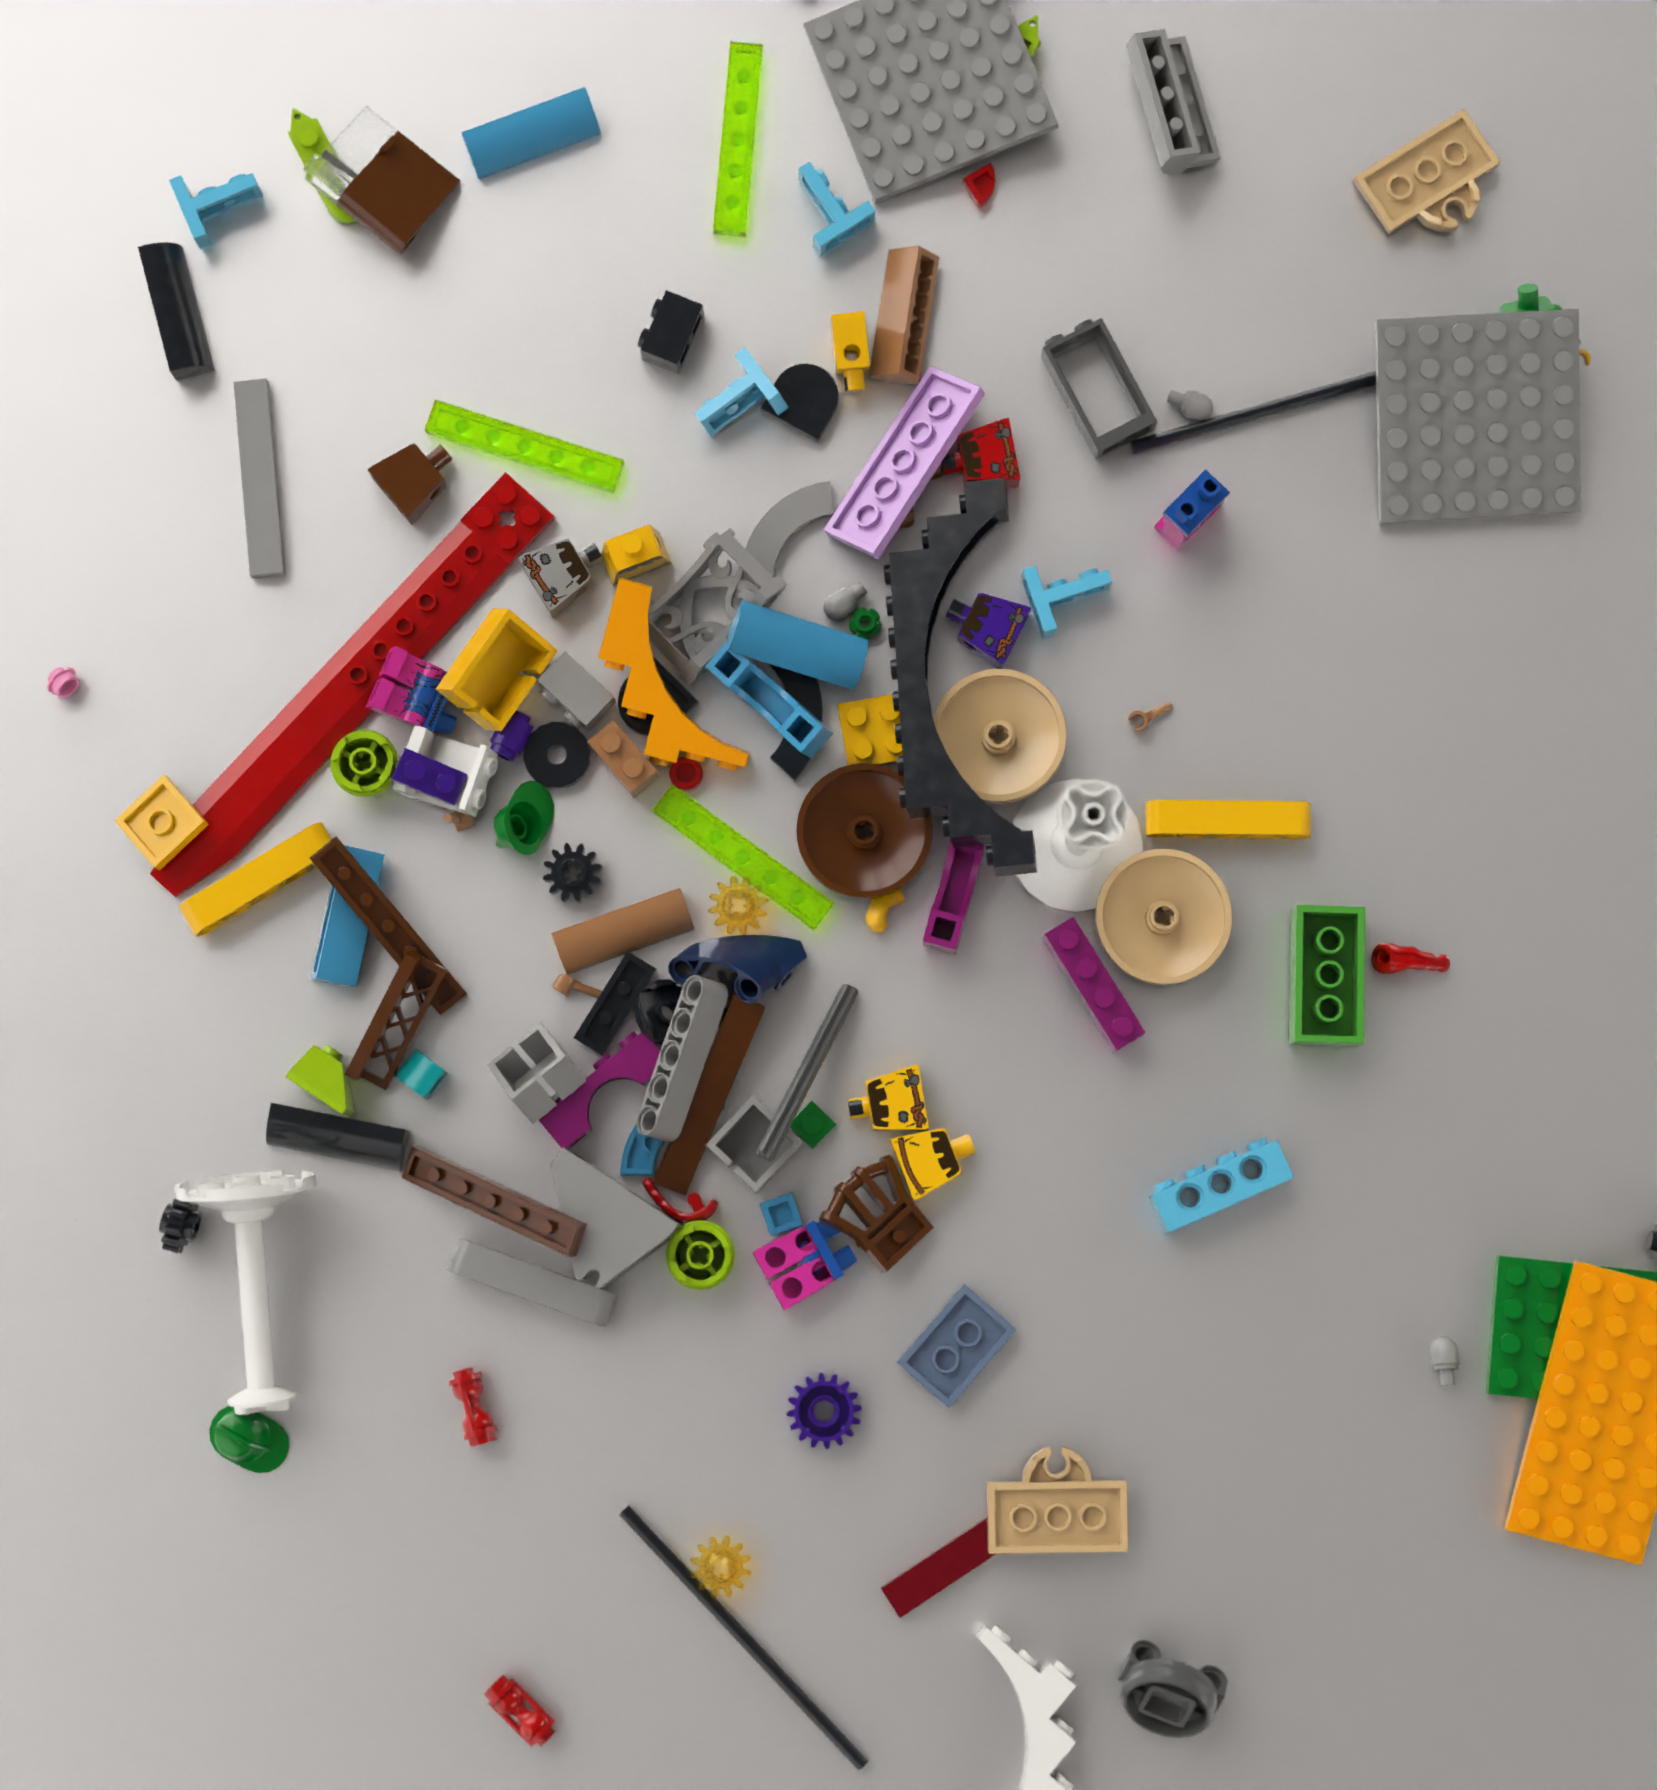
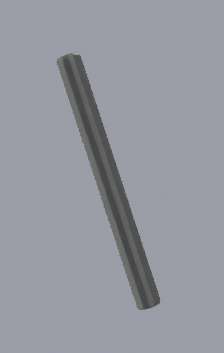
M843 984L838 991L756 1150V1154L764 1160L771 1161L775 1157L858 995V990L849 984Z

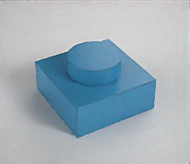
M792 1192L760 1203L771 1236L803 1225Z

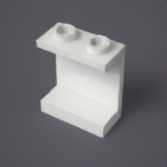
M414 725L407 749L468 775L455 806L446 804L397 782H394L392 788L406 797L476 817L478 810L485 804L488 781L497 770L498 754L485 745L481 744L480 748L435 735L427 728Z

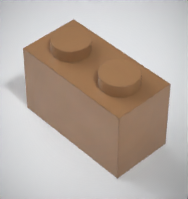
M614 720L587 741L594 754L633 798L659 778L655 767Z

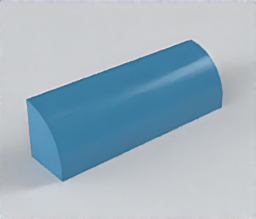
M583 87L461 133L477 177L481 179L601 134L586 88Z
M742 600L728 631V651L855 690L865 664L868 640Z
M345 845L378 886L385 854ZM332 884L311 979L336 985L356 987L368 928Z

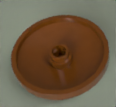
M869 763L852 764L828 773L810 789L798 814L797 843L807 869L823 886L845 897L875 899L898 891L918 874L930 850L932 820L931 817L910 819L907 809H901L899 788H905L904 776H899L897 771L882 765Z

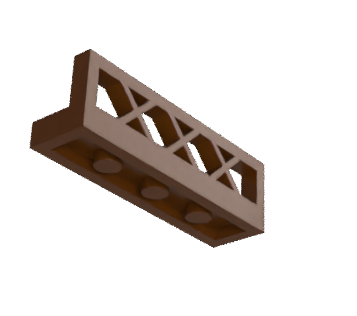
M413 950L405 954L344 1075L355 1081L364 1078L384 1090L389 1088L449 969ZM420 965L438 973L432 985L419 989L415 977ZM410 984H412L414 991L406 993ZM428 991L423 1001L421 993ZM415 995L420 1009L416 1016L404 1019L400 1004L404 998ZM395 1014H397L398 1021L391 1023ZM413 1021L408 1031L406 1023ZM400 1025L404 1040L400 1046L389 1049L385 1034L388 1028ZM381 1043L383 1051L376 1053ZM395 1051H398L397 1054H396V1056H395V1058H394V1060H393V1059H392V1056H391V1053H392V1052H395ZM385 1055L389 1066L384 1079L367 1070L372 1059Z

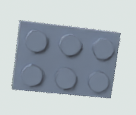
M964 1284L897 1363L950 1408L1017 1329Z

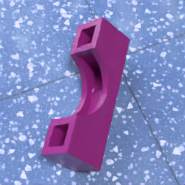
M950 840L941 881L923 937V946L952 954L957 953L986 845L953 848Z
M1075 918L1068 919L1044 934L1042 937L1043 942L1058 966L1066 973L1078 990L1093 1017L1097 1029L1112 1053L1117 1052L1143 1036L1146 1032Z
M633 1031L619 1043L622 1049L612 1057L609 1053L601 1057L593 1065L595 1071L586 1078V1082L565 1099L555 1100L557 1105L548 1114L539 1119V1122L561 1148L571 1149L592 1131L589 1119L590 1104L594 1095L601 1087L609 1082L622 1079L632 1080L643 1086L650 1082L660 1050L642 1032L637 1035Z

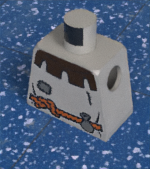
M569 539L558 541L518 557L522 568L552 618L559 615L594 585L588 569L604 560L595 543L577 552Z

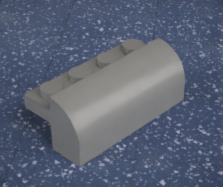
M1165 29L1135 33L1127 43L1126 48L1162 172L1166 174H1181L1186 168L1217 163L1221 157L1186 36L1168 39Z

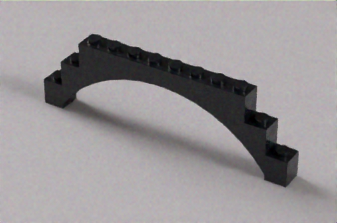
M1004 478L964 482L965 494L959 495L961 514L927 517V529L922 530L923 549L889 553L890 565H884L885 584L891 585L892 596L886 597L888 617L893 616L894 628H888L890 648H895L896 659L890 660L892 680H898V691L892 693L893 707L895 712L900 711V723L895 724V737L897 744L902 743L903 755L897 756V768L899 776H904L905 788H899L901 809H907L910 819L948 815L942 817L944 837H950L953 848L992 844L986 846L987 866L994 867L996 877L1037 873L1033 831H1022L1001 817L974 792L947 755L932 717L928 693V656L932 631L939 608L952 580L976 546L999 523L1009 522L1007 489Z

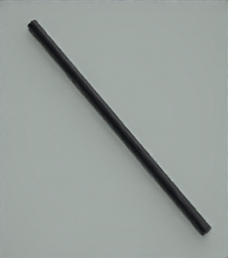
M1376 371L1130 441V448L1132 453L1136 454L1376 385Z
M628 1505L619 1516L858 1771L861 1770L868 1763L864 1755Z

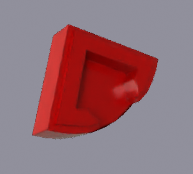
M991 162L962 180L963 185L978 209L987 204L994 192L995 171Z

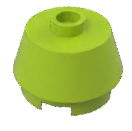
M358 730L343 737L335 746L331 756V772L336 783L344 791L355 796H372L382 792L392 783L390 779L397 765L398 756L393 744L384 735L372 730Z
M692 1221L682 1225L671 1236L667 1244L666 1262L670 1273L680 1284L691 1289L705 1290L717 1286L727 1278L734 1265L735 1250L731 1238L723 1228L709 1221Z

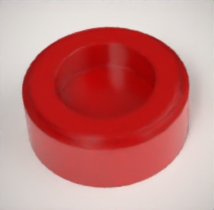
M680 757L677 759V763L673 762L670 766L669 777L673 786L678 790L692 791L701 784L703 770L698 761Z

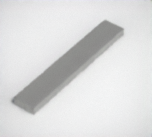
M267 378L234 382L250 576L251 578L285 575L269 382Z

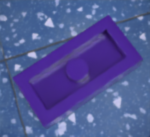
M403 748L390 780L455 806L468 774Z

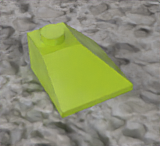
M327 1044L323 1049L313 1045L288 1071L285 1077L340 1114L353 1118L356 1114L350 1078L344 1075L348 1067L340 1061L343 1055Z

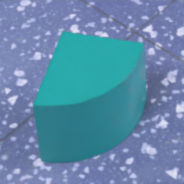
M415 1049L395 1076L421 1097L428 1100L448 1072Z

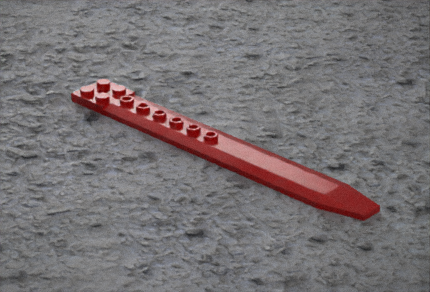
M505 472L460 519L456 527L194 802L193 806L209 825L161 870L153 867L150 875L174 897H177L233 861L331 758L337 743L349 733L356 731L374 712L365 707L376 681L382 678L379 674L390 648L397 646L423 660L511 567L518 557L555 520L554 515ZM504 512L507 514L513 512L515 513L513 519L516 523L513 526L509 524L501 526L499 524L502 521L500 515Z

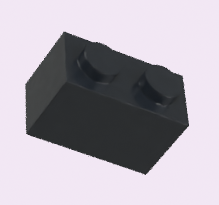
M666 290L662 300L657 298L653 305L651 317L654 319L650 328H644L640 335L638 347L641 348L642 359L679 374L703 319V305Z

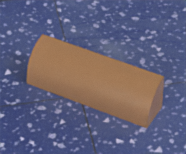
M920 246L890 249L888 251L869 377L895 384H918L920 382L939 264V256Z
M677 888L551 934L563 967L567 974H571L625 955L627 951L633 952L695 929L681 889Z

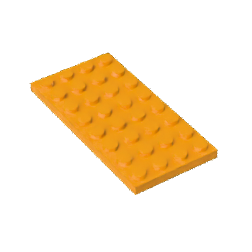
M1575 1260L1504 1528L1516 1533L1642 1565L1657 1509V1282Z

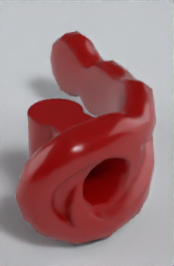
M1380 943L1372 951L1371 964L1378 973L1394 974L1408 969L1438 970L1441 973H1445L1450 967V959L1445 954H1440L1436 957L1432 953L1420 951L1413 946L1403 947L1393 943Z
M645 1178L642 1182L647 1193L658 1207L674 1220L684 1224L699 1220L706 1221L716 1212L719 1205L718 1201L712 1199L705 1207L700 1195L694 1192L689 1194L687 1198L688 1205L693 1209L694 1213H683L672 1207L663 1198L650 1178Z

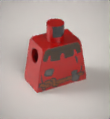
M1004 418L960 434L957 437L958 452L946 454L941 462L943 475L962 472L964 482L1004 478L1006 488L1019 487L1021 478L1009 418Z

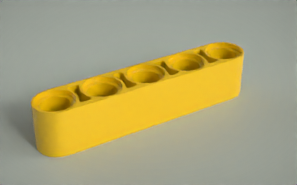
M1151 800L1146 802V836L1153 838H1310L1311 803L1305 801Z
M322 822L315 823L180 904L179 910L195 937L202 936L317 868L310 857L332 840Z

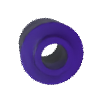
M516 710L502 731H494L490 739L492 743L490 749L496 752L499 757L513 762L516 756H520L534 729L529 724L531 718Z

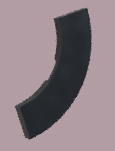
M769 664V667L780 679L784 689L822 722V697L817 679ZM783 737L780 745L771 755L770 760L795 782L803 773L811 758L801 753Z

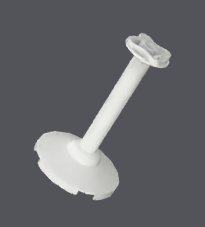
M1071 779L1050 783L1030 796L1013 820V825L1022 831H1033L1037 861V873L1018 874L1015 876L1029 894L1050 909L1074 914L1095 910L1099 893L1109 875L1122 862L1143 851L1139 821L1122 796L1121 790L1108 782L1091 779L1085 781Z
M284 1171L220 1175L209 1177V1182L197 1183L194 1189H191L190 1181L179 1183L175 1186L176 1199L219 1210L224 1220L235 1223L247 1389L227 1400V1404L234 1407L235 1414L239 1415L261 1411L288 1410L291 1408L290 1402L295 1400L298 1395L294 1391L275 1385L263 1220L273 1215L277 1204L317 1186L316 1173L302 1171L301 1179H295V1175H284Z

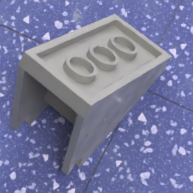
M562 1147L551 1163L561 1212L587 1224L576 1257H571L575 1278L578 1280H588L597 1271L600 1278L595 1285L596 1289H606L666 1244L676 1230L682 1226L681 1223L567 1148Z

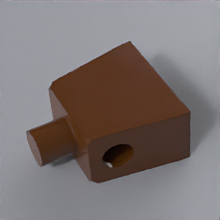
M414 443L376 463L367 470L372 479L406 520L413 525L446 488L447 484L438 471L453 459L441 444L425 456Z

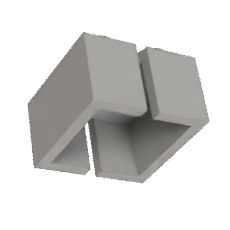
M541 1022L517 1040V1043L536 1066L531 1069L512 1046L508 1047L487 1064L510 1099L532 1124L548 1114L557 1105L555 1100L559 1097L562 1100L586 1082V1079L567 1053Z
M752 1095L706 1146L729 1168L735 1163L738 1167L733 1172L757 1194L803 1145V1141L789 1129L773 1160L767 1161L756 1154V1150L774 1114Z

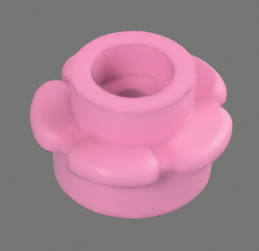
M60 667L52 671L48 677V691L59 698H66L72 695L80 683L79 679L75 676L76 671L71 667L66 668V670Z

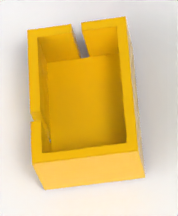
M491 609L436 687V690L457 708H465L463 712L484 730L502 731L537 681L533 676L519 675L520 672L541 675L558 650L510 609Z

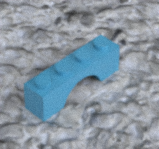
M728 641L725 642L705 666L729 689L739 695L769 721L777 732L796 749L812 759L834 734L749 657L728 651Z

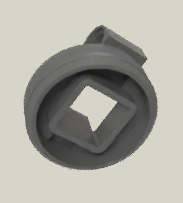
M1147 1640L1135 1642L1122 1664L1118 1679L1124 1682L1121 1691V1703L1129 1717L1142 1728L1166 1737H1190L1207 1729L1213 1722L1215 1713L1225 1697L1228 1681L1224 1672L1212 1665L1203 1666L1198 1670L1179 1661L1161 1659V1652L1154 1643ZM1154 1690H1158L1185 1700L1184 1706L1181 1707L1152 1696Z

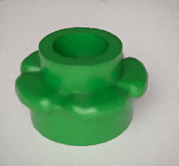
M862 607L853 612V617L849 620V629L857 637L867 640L879 634L882 624L879 622L880 615L876 610L872 608L866 610ZM866 620L869 624L868 626H863L862 622Z

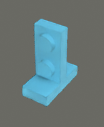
M810 161L799 168V181L829 223V226L813 235V247L820 257L875 222L876 211L869 201L845 214L848 212V209L839 195L833 196L828 189L830 183L824 172L820 168L815 170Z
M253 173L236 175L227 184L217 188L207 187L201 190L198 196L193 198L181 175L169 180L192 236L200 249L212 245L203 224L204 220L263 196Z
M745 347L734 356L747 374L741 379L733 381L726 390L715 398L707 400L694 413L710 436H713L764 397L777 415L789 408L778 390Z
M1036 566L1022 570L1021 580L1042 639L1055 635L1057 630L1051 608L1109 590L1112 580L1108 570L1099 572L1097 568L1079 574L1080 579L1068 583L1066 579H1060L1048 584L1047 590L1043 589Z

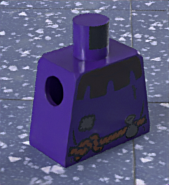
M978 593L972 607L953 599L945 617L962 625L957 638L961 644L996 669H1003L1029 616L1031 608L984 593Z

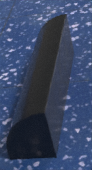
M171 242L139 246L138 250L171 374L177 381L215 371L183 247Z
M271 1103L266 1128V1142L272 1146L401 1171L410 1131Z

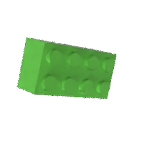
M1296 905L1291 909L1290 1045L1357 1047L1364 1044L1365 907Z

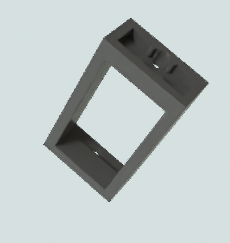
M1102 318L1094 322L1091 319L1085 320L1074 328V332L1064 337L1062 334L1055 335L1044 343L1045 346L1042 348L1041 359L1095 460L1155 430L1158 421ZM1094 339L1098 342L1137 415V418L1099 437L1095 434L1055 359Z

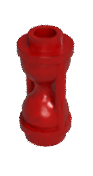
M473 1367L453 1372L454 1380L448 1381V1384L452 1386L454 1396L463 1402L466 1412L462 1423L465 1433L463 1435L464 1440L468 1439L470 1447L497 1440L495 1431L498 1430L497 1426L494 1425L492 1416L482 1408L480 1401L483 1391V1382L480 1378L482 1377V1372L474 1373Z
M504 1674L501 1675L484 1693V1696L489 1700L487 1704L530 1747L535 1743L540 1747L543 1746L555 1733V1730L552 1728L555 1720L513 1678L509 1680ZM523 1699H524L534 1710L528 1709V1708L524 1705ZM510 1715H514L515 1717H517V1719L519 1720V1725L513 1720V1718Z

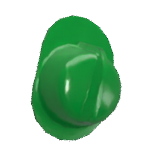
M526 781L520 784L514 791L508 804L499 810L493 824L497 837L495 845L498 848L516 850L524 855H531L537 852L554 816L553 800L544 785L537 781Z
M227 1406L220 1410L212 1419L209 1429L210 1442L214 1450L223 1458L256 1473L270 1472L278 1468L286 1459L289 1450L288 1436L282 1426L259 1412L239 1415L235 1414L234 1407Z

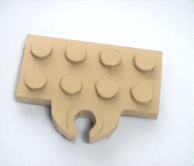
M1465 109L1356 175L1353 183L1388 234H1391L1415 218L1425 227L1437 232L1455 231L1459 225L1455 219L1450 218L1446 214L1445 208L1457 206L1462 212V220L1468 223L1480 201L1479 188L1475 181L1497 168L1500 160Z
M1063 1446L1061 1454L1065 1458V1468L1060 1473H1051L1047 1469V1460L1051 1456L1050 1447L1042 1448L1028 1460L1023 1469L1022 1481L987 1482L988 1553L1128 1552L1127 1481L1092 1480L1090 1468L1084 1459L1071 1449Z

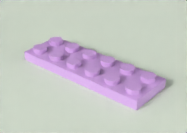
M930 366L824 528L825 533L831 538L879 559L983 399L985 392L982 388Z

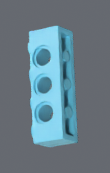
M1266 1137L1248 1144L1249 1152L1237 1157L1236 1152L1232 1151L1217 1158L1218 1165L1206 1170L1203 1164L1185 1172L1186 1180L1175 1184L1173 1178L1155 1185L1156 1193L1149 1195V1198L1164 1232L1170 1233L1294 1178L1278 1140L1268 1143ZM1247 1160L1254 1161L1259 1167V1174L1254 1180L1246 1178L1243 1174L1242 1167ZM1215 1174L1225 1176L1228 1181V1188L1222 1194L1215 1192L1211 1186V1180ZM1184 1188H1191L1196 1192L1197 1201L1192 1207H1186L1180 1201V1193Z

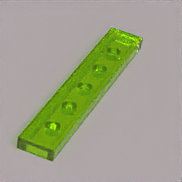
M730 42L713 221V234L746 237L763 44Z
M438 400L434 401L424 429L426 434L610 493L615 492L624 466L623 459Z
M671 784L652 809V813L813 931L817 929L834 906V902L673 784Z

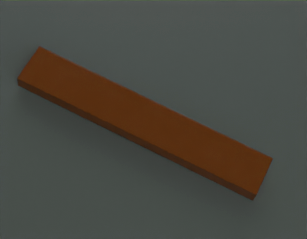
M337 836L310 857L312 862L399 966L405 954L413 950L445 967ZM420 965L415 975L419 989L431 986L438 973ZM449 971L431 1003L440 1015L467 994ZM428 991L423 992L422 994L426 997Z
M732 993L713 1039L682 1131L675 1141L669 1142L653 1179L654 1184L684 1196L686 1195L705 1151L706 1144L711 1137L765 1010V1006L759 1003H745L736 994Z
M420 1146L411 1147L401 1178L568 1257H576L587 1224Z

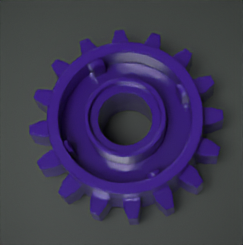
M819 1373L818 1381L813 1382L807 1376V1386L805 1388L799 1385L794 1387L799 1393L798 1397H789L788 1402L795 1405L794 1410L786 1412L787 1416L795 1417L796 1420L790 1428L791 1430L800 1428L802 1432L798 1439L802 1441L808 1436L811 1438V1447L815 1448L818 1441L823 1442L825 1449H829L830 1441L835 1440L840 1446L843 1444L841 1436L844 1433L850 1437L854 1435L853 1431L849 1428L850 1425L860 1424V1420L854 1417V1412L862 1410V1406L853 1405L852 1402L858 1396V1393H848L846 1391L850 1384L848 1381L841 1385L837 1384L836 1374H833L830 1381H827L824 1374ZM828 1401L833 1405L834 1415L832 1418L822 1421L815 1416L814 1407L818 1402Z

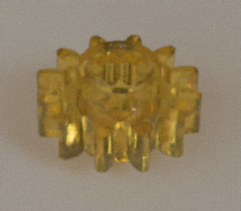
M731 876V885L729 887L722 882L717 883L718 888L721 890L720 895H709L713 901H717V906L711 907L708 912L719 913L720 917L715 921V925L721 926L726 922L728 924L726 927L727 934H732L735 927L738 926L740 933L746 935L748 924L753 928H760V924L756 920L757 916H768L766 911L760 909V905L767 903L769 899L758 897L757 894L762 890V885H756L752 889L749 887L751 884L750 877L746 876L740 885L736 876ZM733 898L740 900L744 898L747 903L743 905L746 908L744 913L740 911L733 913L731 907L734 906L731 902Z
M711 1536L708 1549L701 1544L697 1545L698 1551L702 1553L701 1557L690 1558L693 1564L698 1565V1570H694L690 1576L703 1579L698 1585L700 1591L706 1589L708 1585L711 1586V1597L715 1598L719 1593V1589H723L724 1594L727 1597H731L732 1590L730 1586L734 1584L735 1587L743 1589L744 1585L739 1580L740 1576L751 1575L749 1570L742 1568V1564L747 1563L751 1558L747 1555L739 1556L738 1552L743 1547L742 1543H737L731 1548L729 1547V1536L723 1538L721 1545H718L716 1538ZM725 1557L728 1560L725 1565L728 1569L727 1573L723 1575L719 1572L715 1576L713 1573L715 1569L713 1561L716 1558L722 1561Z

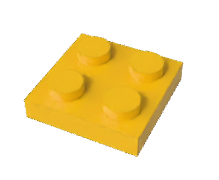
M892 694L837 704L848 765L869 763L883 766L897 763V756L903 755L902 743H896L895 724L900 723V711H894Z
M162 775L114 820L152 866L158 870H161L209 825L166 775Z

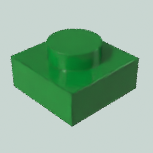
M811 1101L794 1118L790 1128L806 1144L814 1149L836 1126V1123Z

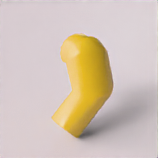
M901 889L884 897L871 899L865 915L866 924L870 926L871 931L879 933L887 928L888 923L885 919L889 908L905 902Z

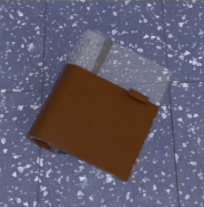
M367 105L321 156L313 155L303 169L307 173L304 180L399 255L410 246L422 225L461 181Z

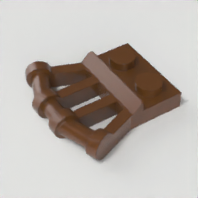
M890 1155L883 1156L879 1159V1162L863 1168L856 1167L851 1172V1177L845 1183L840 1182L834 1188L835 1193L827 1210L822 1211L819 1217V1221L823 1224L836 1228L853 1238L856 1245L863 1249L882 1273L891 1269L934 1228L906 1194L894 1159ZM881 1175L887 1178L894 1198L893 1203L874 1182L873 1178ZM860 1187L868 1193L882 1210V1213L877 1218L873 1216L854 1193ZM845 1203L866 1226L864 1230L839 1217Z

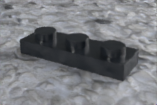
M627 951L573 1038L604 1056L634 1008L636 997L649 984L657 969Z

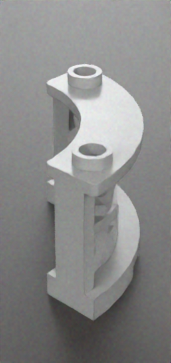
M731 528L721 535L716 532L709 537L703 545L705 551L684 576L655 603L650 601L648 611L649 640L681 672L679 677L688 686L708 670L705 666L725 642L728 641V631L738 611L733 606L736 591H741L738 593L737 599L742 598L744 601L770 608L787 586V583L779 575L773 577L733 537L735 532ZM723 550L739 565L735 577L730 576L732 573L730 560L727 559V564L723 568L718 565V558ZM709 568L710 572L712 573V576L701 577L703 573ZM745 572L758 584V586L749 581L743 580ZM713 587L729 588L725 597V610L731 623L727 627L714 621H703L693 625V605L696 591ZM682 596L680 608L672 606ZM664 614H670L672 621L663 627L669 629L680 627L681 630L679 634L669 639L654 625V622ZM711 628L714 632V637L711 641L706 642L703 638V633L697 637L695 633ZM683 640L685 649L690 657V660L674 645V643Z

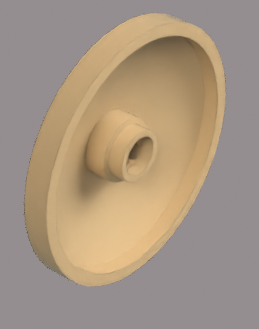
M989 669L965 677L945 694L933 717L937 733L947 755L962 778L986 803H1011L1033 795L1052 779L1064 756L1066 725L1057 700L1042 683L1018 671Z
M1153 849L1128 858L1109 875L1097 899L1095 925L1104 952L1122 972L1145 983L1173 985L1199 976L1219 958L1230 936L1232 907L1223 882L1205 862L1183 851Z

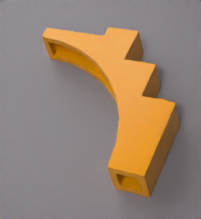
M619 578L598 658L605 660L604 666L623 671L625 665L631 667L621 707L627 708L626 714L646 719L647 714L653 715L644 755L650 756L649 762L668 767L669 761L677 763L679 751L681 750L685 751V757L691 760L704 762L705 757L719 760L717 766L737 771L738 766L746 767L749 756L748 751L724 743L701 729L680 709L667 691L655 665L649 640L648 611L652 586Z

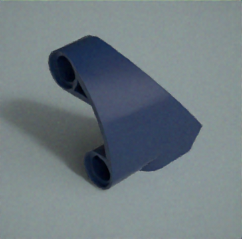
M769 935L727 936L690 945L669 962L668 970L671 978L676 983L684 985L689 977L693 975L701 976L705 973L711 963L727 967L739 974L734 983L736 995L743 1002L753 1004L772 989L779 991L791 978L797 966L807 958V955L800 940Z

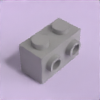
M566 651L537 680L542 688L539 694L550 705L554 706L558 703L564 708L566 712L563 716L576 729L582 725L589 731L616 703L614 696Z

